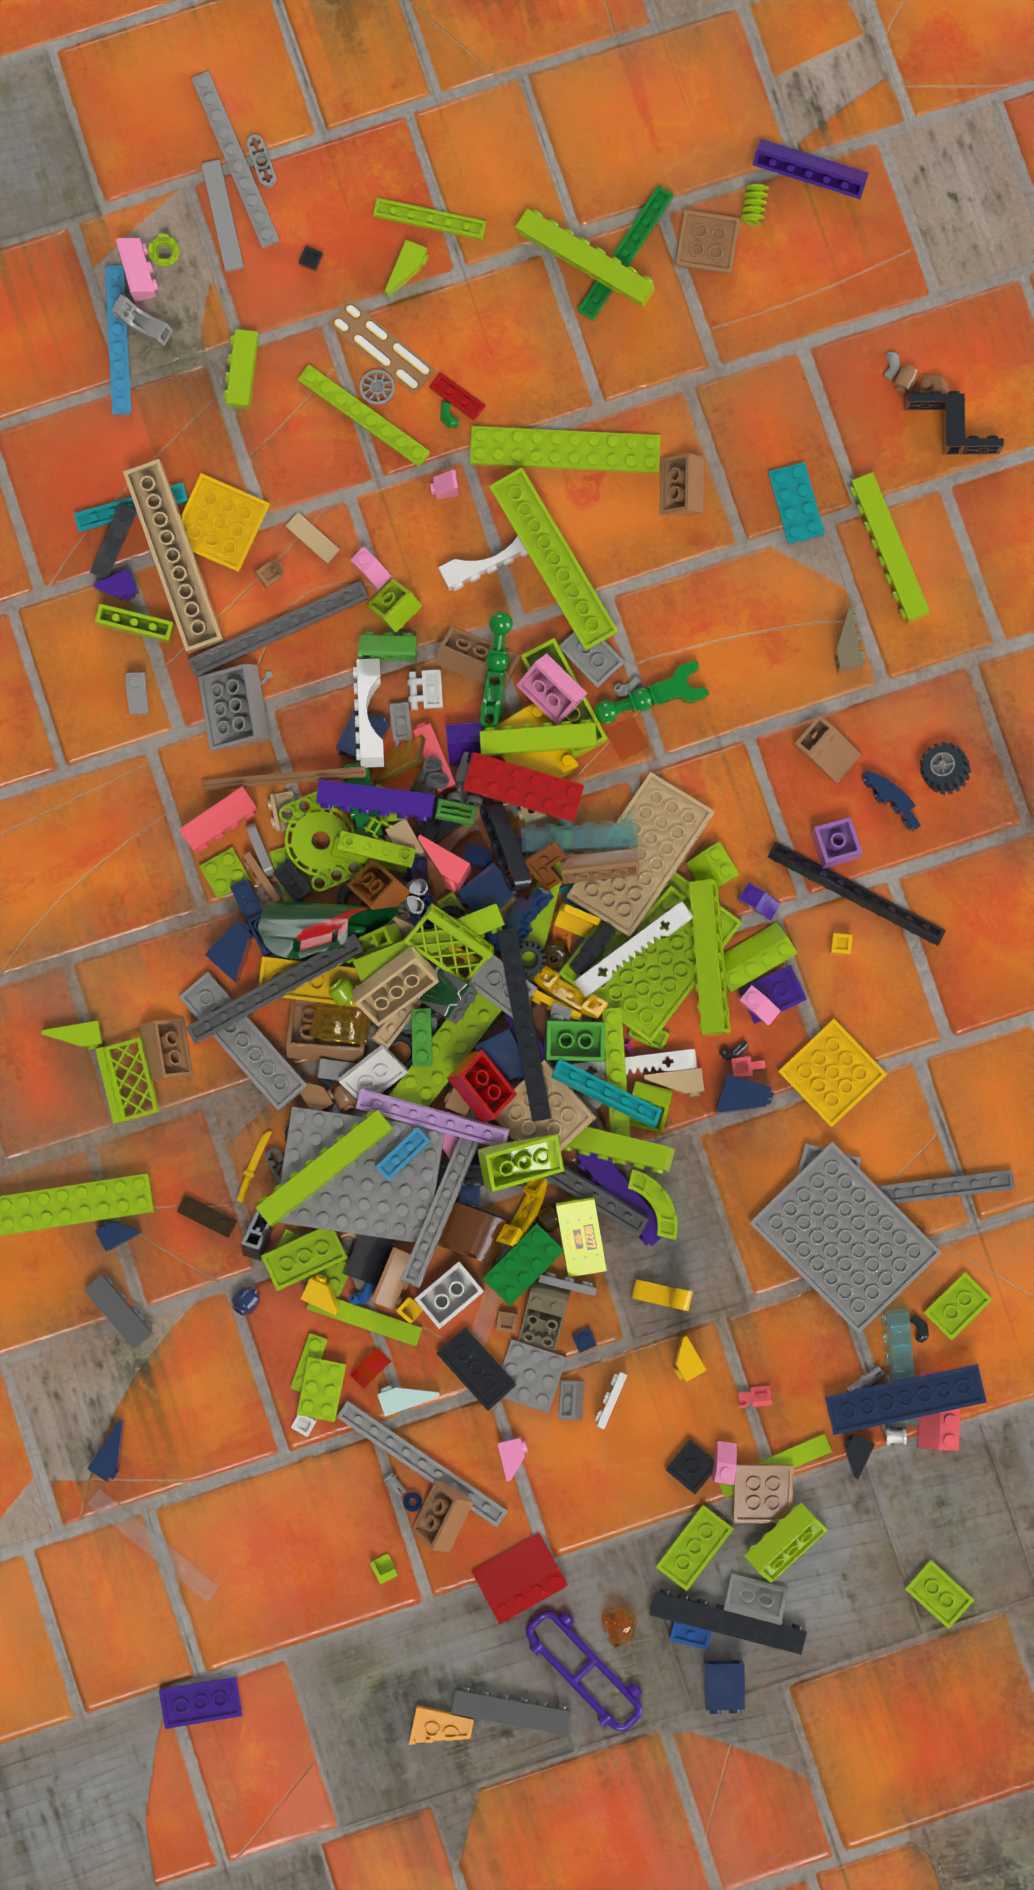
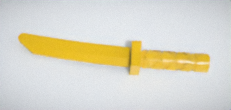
M271 1131L262 1135L247 1171L243 1173L245 1176L236 1198L238 1202H244L250 1181L255 1177L254 1172L272 1134Z

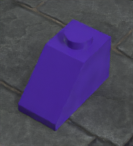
M128 569L93 584L98 592L121 601L132 600L136 597V594H139Z
M749 882L738 899V902L769 920L773 918L780 906L778 901Z

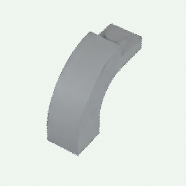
M121 294L114 303L112 312L117 320L143 337L165 346L173 332V329L166 322L143 312L126 296Z

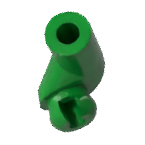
M441 403V422L448 428H457L459 420L450 414V403Z
M348 925L347 938L353 934L365 935V926Z

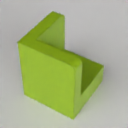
M389 1554L370 1562L380 1584L398 1576V1572Z

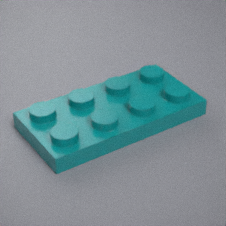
M805 462L768 471L787 544L790 545L824 536L825 532Z

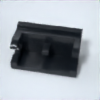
M287 860L274 871L273 875L294 902H301L313 892L290 860Z

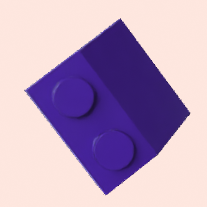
M481 722L446 725L450 766L460 765L464 752H470V757L472 752L481 754L480 732L484 731Z

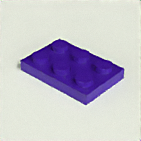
M791 965L738 989L742 997L752 985L765 995L780 1012L807 1000ZM748 1010L754 1024L761 1022L757 1016Z

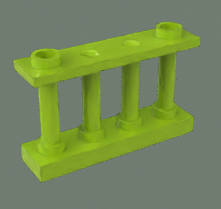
M341 831L340 836L335 837L331 856L365 865L373 858L386 870L406 874L407 867L412 868L416 849Z

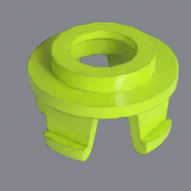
M163 233L159 234L156 239L149 243L148 252L154 264L160 267H168L178 260L180 248L173 238ZM162 246H167L171 249V256L167 259H161L158 256V250Z

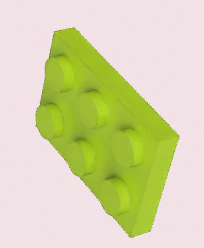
M964 1272L923 1313L952 1341L992 1299Z
M308 1357L297 1415L335 1422L347 1364Z
M931 1560L904 1588L948 1629L974 1602V1599Z

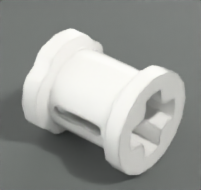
M906 1427L891 1430L886 1428V1445H890V1443H903V1445H906Z

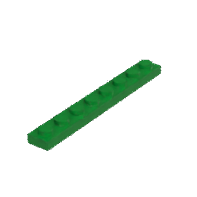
M660 186L656 187L612 257L619 259L625 267L631 265L673 200L674 194ZM596 281L578 308V313L594 322L613 293V290Z

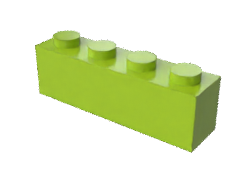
M235 329V334L231 335L230 346H233L232 353L228 355L230 372H226L225 382L228 383V389L224 390L223 401H226V405L229 408L250 410L259 342L257 331Z
M99 604L95 619L97 626L168 644L172 642L176 627L174 622L103 604Z

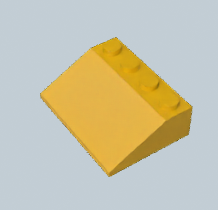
M532 704L496 725L495 729L503 730L504 726H515V729H520L522 725L527 724L541 727V724L552 723V721L539 707ZM570 750L500 755L505 762L559 778L565 777L579 766Z

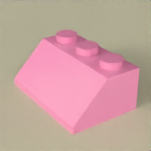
M117 238L116 242L134 302L157 297L155 290H158L156 279L151 278L150 274L153 272L151 261L147 262L145 256L148 255L146 243L142 244L140 238Z
M548 654L537 660L516 685L556 725H559L588 694Z

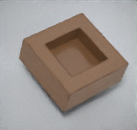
M499 1311L496 1331L515 1333L518 1314Z

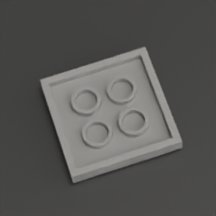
M511 1339L502 1368L517 1386L504 1399L549 1413L567 1357Z

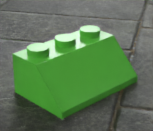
M364 632V635H359L358 657L359 659L380 658V661L417 662V636H413L412 633H402V636H394V633L388 632L383 633V635H375L374 632Z
M547 1021L544 1060L605 1061V1022Z

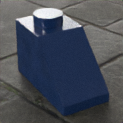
M108 1220L99 1224V1229L95 1231L107 1252L142 1233L140 1229L116 1222L109 1223Z

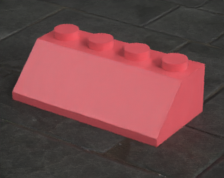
M240 787L184 825L179 831L195 853L197 851L201 853L209 847L208 844L212 841L217 842L225 836V832L237 829L241 821L244 819L248 821L256 816L255 812L258 809L245 789Z
M920 1370V1376L942 1371ZM960 1408L919 1417L918 1448L959 1451Z

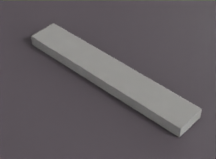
M220 159L201 163L225 271L227 273L244 269Z

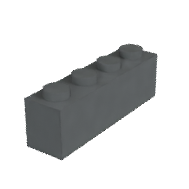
M100 1275L84 1291L131 1347L136 1349L153 1334L151 1331L153 1327L146 1319L142 1321L138 1316L140 1314L138 1309L134 1305L130 1307L126 1302L128 1299L121 1290L118 1292L113 1287L115 1283L109 1276Z

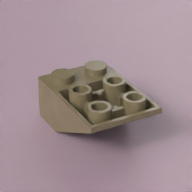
M849 608L834 654L838 675L859 671L865 661L864 650H860L861 635L859 631L856 632L857 616L856 613H852V608Z
M534 1281L518 1341L555 1351L571 1290Z

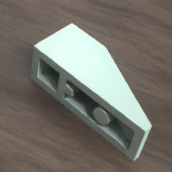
M391 1385L380 1389L381 1393L377 1394L385 1417L441 1396L440 1392L398 1387L392 1389Z

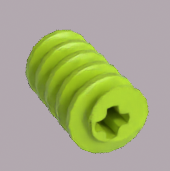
M751 184L745 187V201H743L744 208L742 209L743 215L741 216L743 223L750 226L764 225L759 220L765 218L760 213L766 212V209L761 207V205H767V201L762 200V198L768 197V194L763 192L769 190L768 186Z

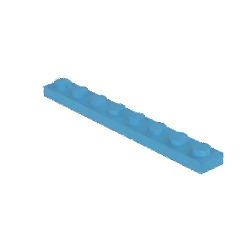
M123 265L105 266L113 416L132 414L128 327L117 320L112 312L114 303L118 300L120 294L126 296L125 271Z

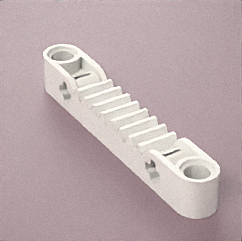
M680 902L580 976L574 983L586 998L612 978V970L617 972V965L623 968L622 962L629 963V956L635 959V952L642 953L641 947L648 949V942L652 945L655 944L653 938L660 940V935H671L694 916L685 904ZM661 922H664L665 924H670L668 926V931H666L665 929L660 930V928L662 927ZM600 968L603 970L608 969L606 977L598 976Z
M695 1049L625 1057L626 1075H628L629 1070L634 1075L636 1069L642 1074L644 1068L650 1073L652 1067H654L656 1072H658L659 1068L663 1072L697 1069ZM666 1057H669V1060L673 1061V1063L670 1064L669 1068L666 1066V1064H662V1062L665 1061ZM606 1061L571 1064L585 1072L589 1070V1067H592L593 1070L597 1071V1073H594L595 1077L599 1078L601 1075L602 1078H605Z

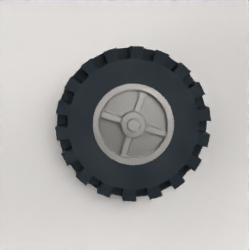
M941 742L940 746L938 743L934 744L933 749L929 747L927 749L928 753H923L922 755L924 760H920L921 768H919L921 776L928 787L932 788L936 793L939 791L943 795H945V792L953 794V790H956V792L960 791L959 787L966 785L965 780L969 781L970 776L968 773H971L970 763L960 747H955L953 743L947 745L946 742Z

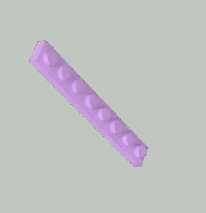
M362 1088L360 1089L356 1109L367 1112L379 1110L385 1117L490 1146L507 1143L510 1131L507 1128Z

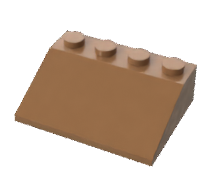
M292 999L286 1044L287 1058L319 1060L321 1058L359 1063L364 1059L368 1016L359 1007Z

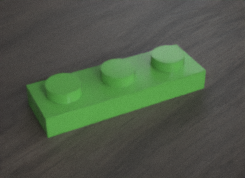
M431 1008L412 1009L413 1067H432Z

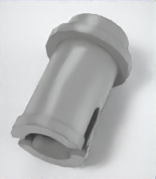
M390 1473L383 1479L384 1485H387L398 1499L407 1490L396 1479L397 1475Z

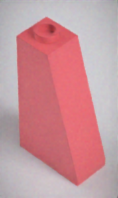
M421 723L415 726L416 729L413 730V734L424 761L431 756L437 757L442 762V767L438 772L444 773L449 777V783L445 788L436 789L438 795L453 791L456 788V784L431 724Z

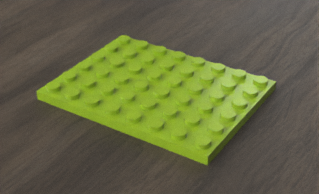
M675 872L656 902L672 886L686 897L683 903L689 910L691 906L687 893L689 882ZM719 905L724 948L743 922ZM692 919L669 936L660 935V940L653 938L655 944L652 945L648 942V949L641 947L642 953L635 952V959L629 956L630 962L623 961V968L617 965V972L612 970V978L592 993L608 1003L605 1009L621 1008L622 1023L649 1044L652 1043L698 982L694 971L696 958L692 950L694 944V937L691 934ZM600 920L598 926L595 925L559 972L560 977L578 990L579 988L574 981L580 975L572 971L569 965L581 951L580 949L590 936L592 937L601 926L602 920ZM664 923L660 930L665 929L666 931H668V926L670 924ZM617 930L614 937L605 946L603 953L596 961H593L586 972L629 941L630 938ZM600 968L598 976L606 977L608 969L603 970Z

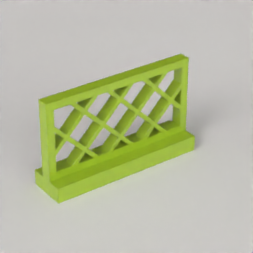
M432 903L427 908V912L404 939V943L410 947L413 946L420 954L466 984L485 961L492 957L494 952L493 945ZM428 919L434 923L435 929L424 930L423 923ZM438 932H447L450 934V940L440 941ZM436 933L437 941L426 942L425 934ZM422 934L423 943H415L410 940L414 935ZM454 943H463L466 950L455 951ZM451 944L452 952L442 953L440 945ZM438 945V954H430L427 951V946ZM477 953L482 957L478 962H471L469 954ZM467 954L468 963L457 964L456 956ZM453 956L454 964L446 965L443 963L442 957ZM469 967L470 973L464 977L459 974L458 968Z
M141 1037L95 1049L113 1124L124 1123L160 1112ZM138 1043L139 1051L136 1056L128 1052L132 1044ZM116 1048L123 1052L118 1061L113 1058L111 1050ZM126 1054L134 1058L129 1068L122 1064ZM137 1061L143 1064L144 1069L141 1074L133 1071ZM119 1066L127 1070L123 1080L117 1076ZM130 1073L139 1077L134 1087L126 1082ZM141 1080L147 1082L148 1085L145 1093L137 1089ZM124 1085L132 1089L128 1098L124 1097L121 1093ZM135 1091L143 1096L139 1105L131 1101ZM146 1098L152 1102L153 1110L146 1111L142 1108ZM128 1103L136 1107L134 1114L131 1116H127L125 1110Z

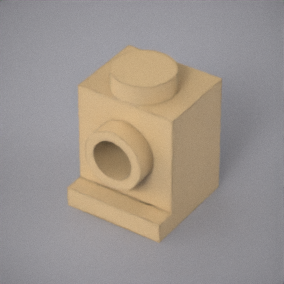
M522 807L517 810L520 821L524 820L525 824L547 818L546 814L536 811L530 814L528 809Z

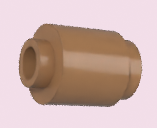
M905 365L904 368H901L893 384L896 387L895 390L901 394L910 393L919 377V371L911 365Z
M342 1085L335 1088L334 1099L340 1112L344 1114L353 1113L356 1110V1098Z

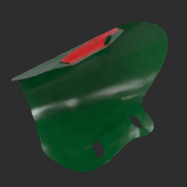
M267 901L262 910L258 931L266 947L271 951L269 952L270 958L304 962L323 951L334 950L342 946L347 940L348 925L365 926L366 935L392 920L399 912V908L389 907L372 910L368 905ZM353 962L348 963V967L355 968Z

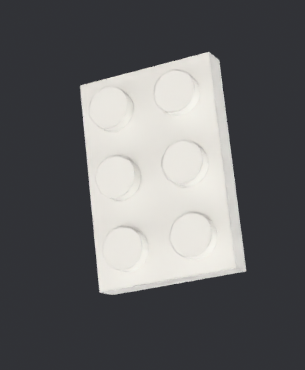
M382 1044L339 1078V1083L358 1100L361 1088L381 1094L407 1074L408 1069Z
M619 1372L618 1375L614 1374L610 1383L613 1386L611 1393L606 1392L603 1399L605 1407L603 1411H598L595 1421L598 1422L597 1427L605 1429L627 1374Z

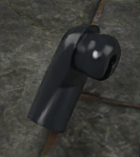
M914 1314L909 1321L917 1327L916 1341L923 1343L929 1337L928 1324Z

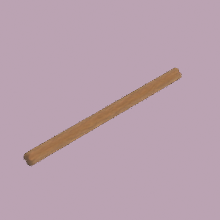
M350 767L210 779L202 781V789L207 791L360 778L366 776L365 767Z

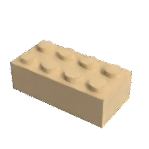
M411 946L353 989L352 994L354 1003L379 1027L439 981L436 970Z

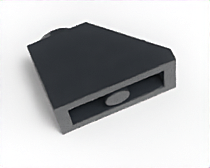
M853 1433L852 1436H847L843 1446L846 1447L844 1451L854 1478L859 1479L875 1444Z

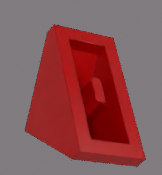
M377 1348L350 1375L364 1389L391 1361Z

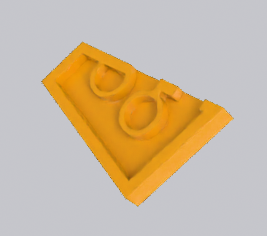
M417 1705L409 1745L442 1740L470 1739L474 1718Z

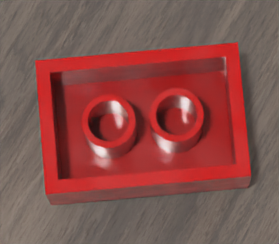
M483 1050L470 1053L447 1077L481 1122L494 1120L517 1095Z

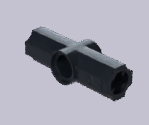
M604 921L593 936H590L580 949L581 951L572 960L569 968L582 976L593 961L600 957L605 950V946L611 941L617 930Z

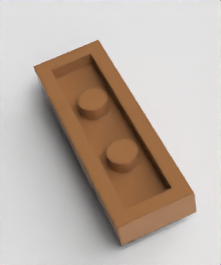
M248 852L243 855L245 858L243 864L248 871L253 870L256 875L253 879L259 887L263 885L267 891L264 893L267 900L282 901L251 853Z

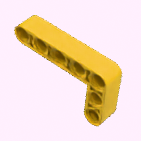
M636 1279L631 1298L689 1311L693 1292Z

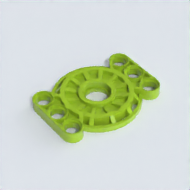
M316 791L281 807L278 812V818L281 822L288 824L284 836L287 856L300 871L313 876L310 881L311 889L320 893L354 878L362 870L363 866L361 863L331 856L335 837H339L341 831L348 832L345 823H348L352 833H354V826L342 811L332 807L329 813L324 812L325 809H321L320 805L316 803L318 792ZM303 801L309 804V810L306 812L299 809V804ZM289 809L292 812V818L284 819L282 811ZM333 812L339 814L342 818H344V820H341L337 816L333 815ZM290 832L292 834L290 838V843L288 844V833ZM316 832H324L328 835L330 844L326 849L319 850L312 845V836ZM289 848L292 849L293 855H294L295 858H296L295 860H294V858L292 857ZM297 862L308 868V870L302 868ZM349 864H357L359 871L351 873L348 869ZM339 871L342 875L341 880L334 881L331 873ZM315 879H322L324 887L321 889L314 886Z

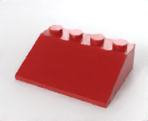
M540 1533L472 1570L499 1624L568 1586Z

